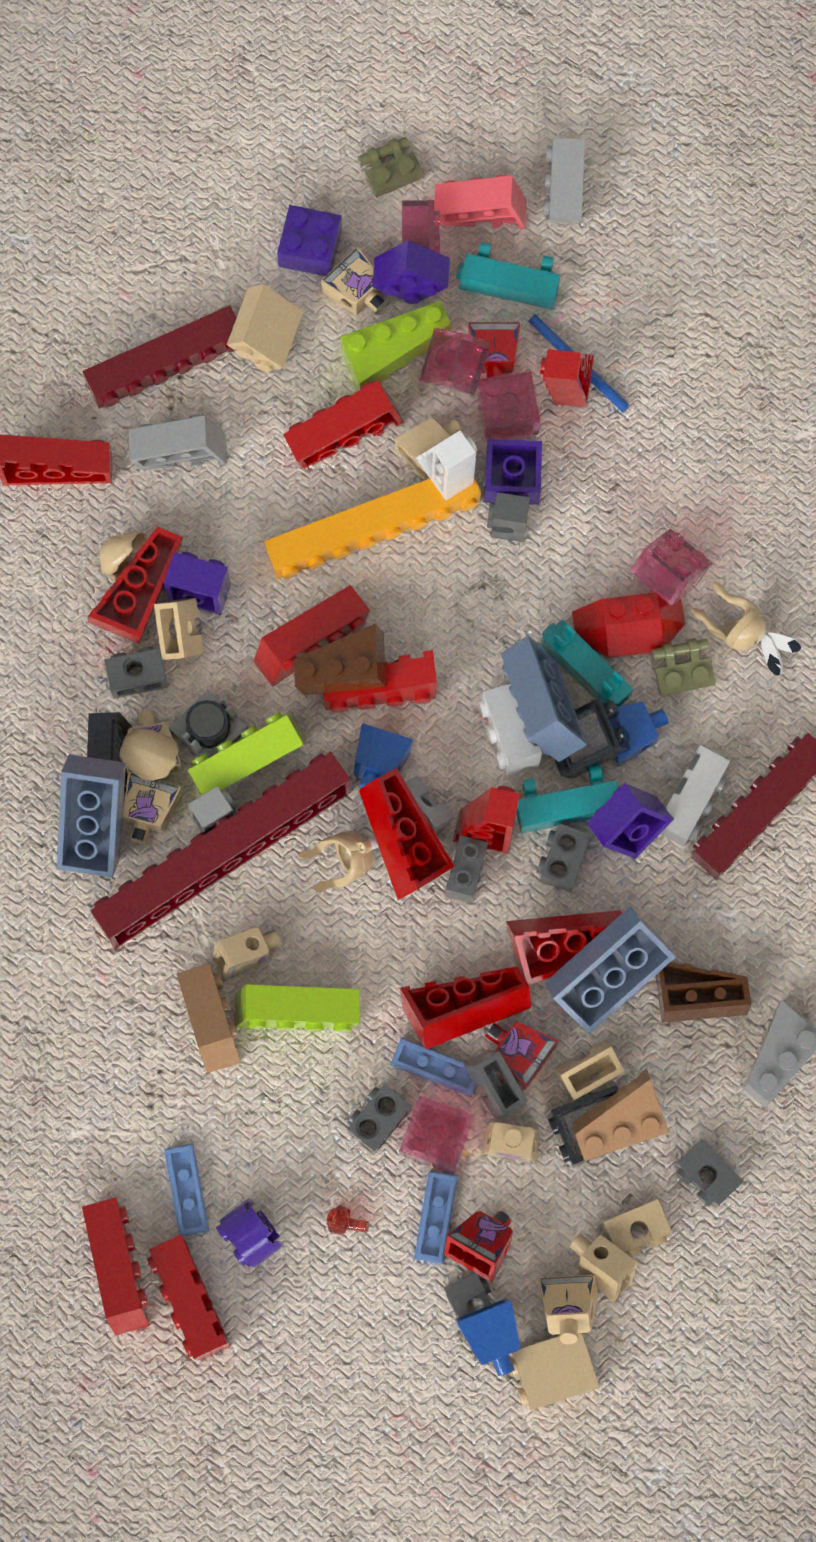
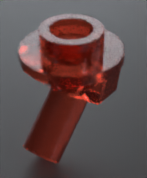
M344 1205L331 1209L326 1219L328 1230L338 1235L345 1234L346 1230L367 1233L369 1221L350 1218L351 1210Z

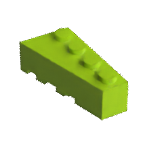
M438 301L340 336L341 352L357 391H360V387L368 382H375L377 380L380 383L383 382L399 368L403 369L419 355L423 356L449 339L451 323L442 302Z
M290 710L283 715L281 712H278L265 719L267 724L257 729L256 725L240 733L243 738L233 743L229 739L216 747L218 752L208 757L207 753H204L193 759V766L188 769V772L201 795L216 786L221 791L304 745L307 738L292 711Z
M246 984L235 994L236 1028H277L278 1030L306 1028V1031H322L323 1028H334V1032H351V1028L360 1024V989Z

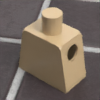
M430 418L395 439V450L423 480H427L430 478L418 463L416 457L456 432H462V428L454 419H451L441 427L435 419Z
M579 1234L573 1240L570 1248L581 1257L578 1270L583 1275H595L597 1288L614 1303L632 1283L638 1262L601 1235L593 1243L582 1234Z

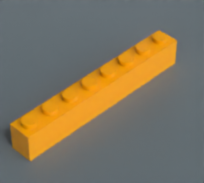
M474 478L472 485L450 499L445 500L431 479H427L265 540V552L276 579L282 577L289 579L296 576L300 570L308 567L309 569L318 568L325 563L324 561L332 558L342 559L358 548L361 550L368 549L382 539L392 540L397 538L403 531L421 529L427 522L432 520H445L453 512L461 509L463 511L471 510L478 505L477 503H480L481 491Z

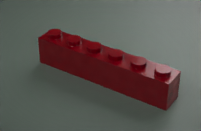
M231 306L224 307L83 370L85 382L98 408L100 409L104 406L111 407L124 397L138 395L144 388L153 384L160 385L166 382L169 377L178 373H187L193 366L202 362L209 363L222 353L236 351L227 345L237 318Z
M807 733L802 739L797 736L787 747L790 752L784 758L779 755L768 767L771 772L765 778L760 775L749 788L752 792L746 798L741 795L732 804L731 808L734 811L727 818L722 815L712 825L713 833L708 838L703 835L693 845L695 851L692 859L716 881L816 777V739L811 734Z

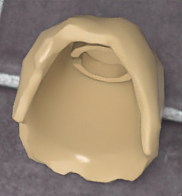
M143 532L112 536L101 546L100 567L112 580L116 581L124 568L129 565L136 553L146 542L147 537L144 536Z
M136 729L125 736L119 756L126 763V767L143 780L155 781L168 776L170 770L176 765V756L178 754L177 741L154 730Z

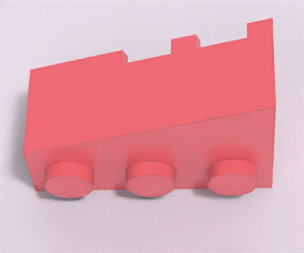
M501 174L493 178L484 179L474 177L467 181L449 180L445 183L435 184L434 214L441 225L475 227L476 222L492 223L493 228H500L501 223L517 224V229H526L527 200L512 175Z

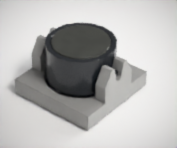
M208 689L169 727L170 732L197 757L204 753H207L209 757L218 752L216 747L208 749L201 746L212 747L220 745L229 739L234 743L242 736L240 733L249 729L248 725L237 716L231 705L228 706L222 697H216Z

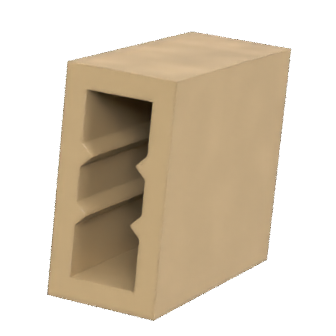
M265 284L249 287L227 345L236 350L238 356L254 362L256 367L262 371L270 372L271 370L281 369L286 362L304 311Z
M578 1333V1340L574 1344H564L560 1341V1336L511 1353L513 1357L511 1361L515 1369L511 1373L513 1377L519 1376L522 1388L517 1389L522 1406L528 1405L529 1411L600 1388L582 1333Z

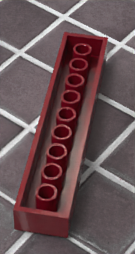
M329 752L326 755L321 753L315 756L309 762L310 765L302 771L300 769L294 770L286 777L287 781L278 787L276 784L268 787L262 793L263 796L255 802L250 800L239 807L237 814L231 818L229 816L223 817L215 823V828L207 834L205 832L197 834L190 840V845L182 850L181 848L173 850L166 856L167 860L160 865L153 864L147 867L142 872L143 876L134 882L133 880L126 881L118 888L119 892L110 898L104 896L96 901L93 905L95 908L90 911L113 948L116 950L351 793L350 777L333 753Z

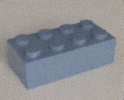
M529 636L500 653L504 662L502 670L510 680L511 686H509V690L517 701L518 707H516V711L524 722L526 728L523 729V732L528 741L532 744L535 742L546 756L551 755L558 762L586 746L587 744L558 662Z
M68 755L61 771L57 849L58 870L113 878L120 860L126 763Z
M630 906L544 984L552 998L590 1034L675 959L676 956L667 943Z

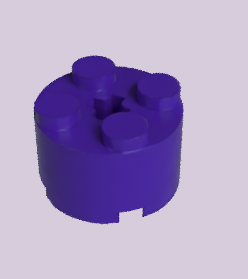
M247 1198L219 1220L220 1225L216 1229L226 1242L229 1240L235 1246L236 1250L233 1253L243 1266L247 1265L248 1267L256 1268L282 1248L284 1244L276 1240L280 1236L261 1210L256 1213L252 1208L255 1203L250 1198Z

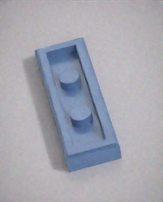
M401 1037L390 1066L468 1097H472L477 1084L473 1083L465 1069V1062L432 1049L425 1050L424 1046Z
M194 1144L164 1149L179 1235L188 1236L208 1232L209 1226Z
M429 1171L414 1255L415 1260L443 1264L457 1175Z

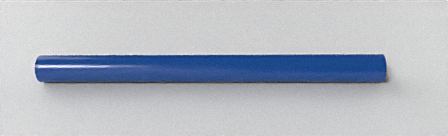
M536 314L529 319L528 322L557 350L575 352ZM592 369L591 383L624 413L630 407V404Z

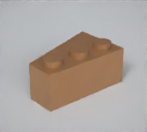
M209 963L178 973L177 978L207 1073L241 1063L234 1043V1039L239 1038L234 1021L228 1022L226 1014L231 1013L226 996L221 998L218 991L224 989L219 972L213 974Z
M647 1068L628 1085L620 1087L613 1096L604 1102L601 1101L573 1122L575 1136L584 1161L669 1133Z

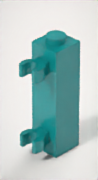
M481 242L478 256L466 254L464 263L459 262L456 278L460 279L461 290L550 310L554 309L561 275L552 273L554 257L543 255L541 268L538 270L489 259L491 244Z
M563 619L556 625L551 623L542 632L541 647L594 699H597L596 697L598 696L608 698L618 707L622 706L631 697L633 688Z
M601 766L589 767L590 771H588L591 785L539 796L537 795L534 778L523 780L522 787L525 798L519 799L516 813L521 834L557 827L559 823L567 825L590 820L596 810L602 807L613 796L615 790L618 789L616 780L604 783Z

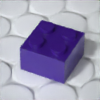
M289 205L277 251L279 267L326 276L333 269L342 233V215Z
M407 240L374 258L372 287L383 291L385 295L403 299L405 303L418 304L420 301L448 288L450 258Z
M487 439L484 502H496L498 492L530 497L529 504L539 505L542 441Z
M182 552V554L173 553L164 580L168 601L196 598L198 609L218 615L222 614L231 587L228 567L224 563L215 559H209V561L201 560L190 552Z
M624 783L615 790L613 796L602 807L596 810L594 816L587 824L603 847L636 859L674 819L657 796Z

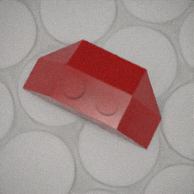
M659 592L600 599L572 611L573 625L576 633L593 650L607 658L652 653V649L662 648L663 644L671 643L686 624L681 597Z

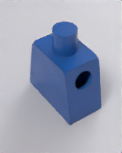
M643 702L617 707L619 711L617 717L620 725L629 734L630 740L628 744L631 749L615 757L618 766L623 765L657 743L659 736L656 729L669 724L663 709L649 714Z
M362 723L353 772L354 776L362 778L359 788L361 789L396 767L400 772L410 757L413 739Z
M508 1298L454 1319L481 1365L492 1361L498 1376L515 1370L509 1354L520 1350L521 1346L512 1303Z

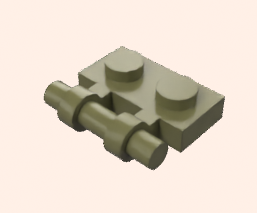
M407 137L399 140L394 138L389 140L387 145L377 149L372 147L367 149L365 154L357 156L360 166L369 163L372 166L371 169L365 171V177L376 198L424 178V172L414 152L403 155L401 151L410 147ZM392 154L393 160L381 164L379 159Z
M692 638L687 639V643L677 645L668 643L663 644L662 648L652 649L653 659H664L665 666L655 668L660 696L716 685L711 658H699V651L709 649L707 638L701 640ZM689 655L690 661L675 664V656Z

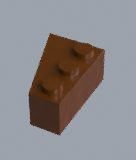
M375 623L294 659L295 687L304 695L386 687L384 632Z
M670 962L655 975L662 1023L748 1015L750 1010L751 997L747 976L715 969L710 971L693 967L692 964L684 963L683 965Z

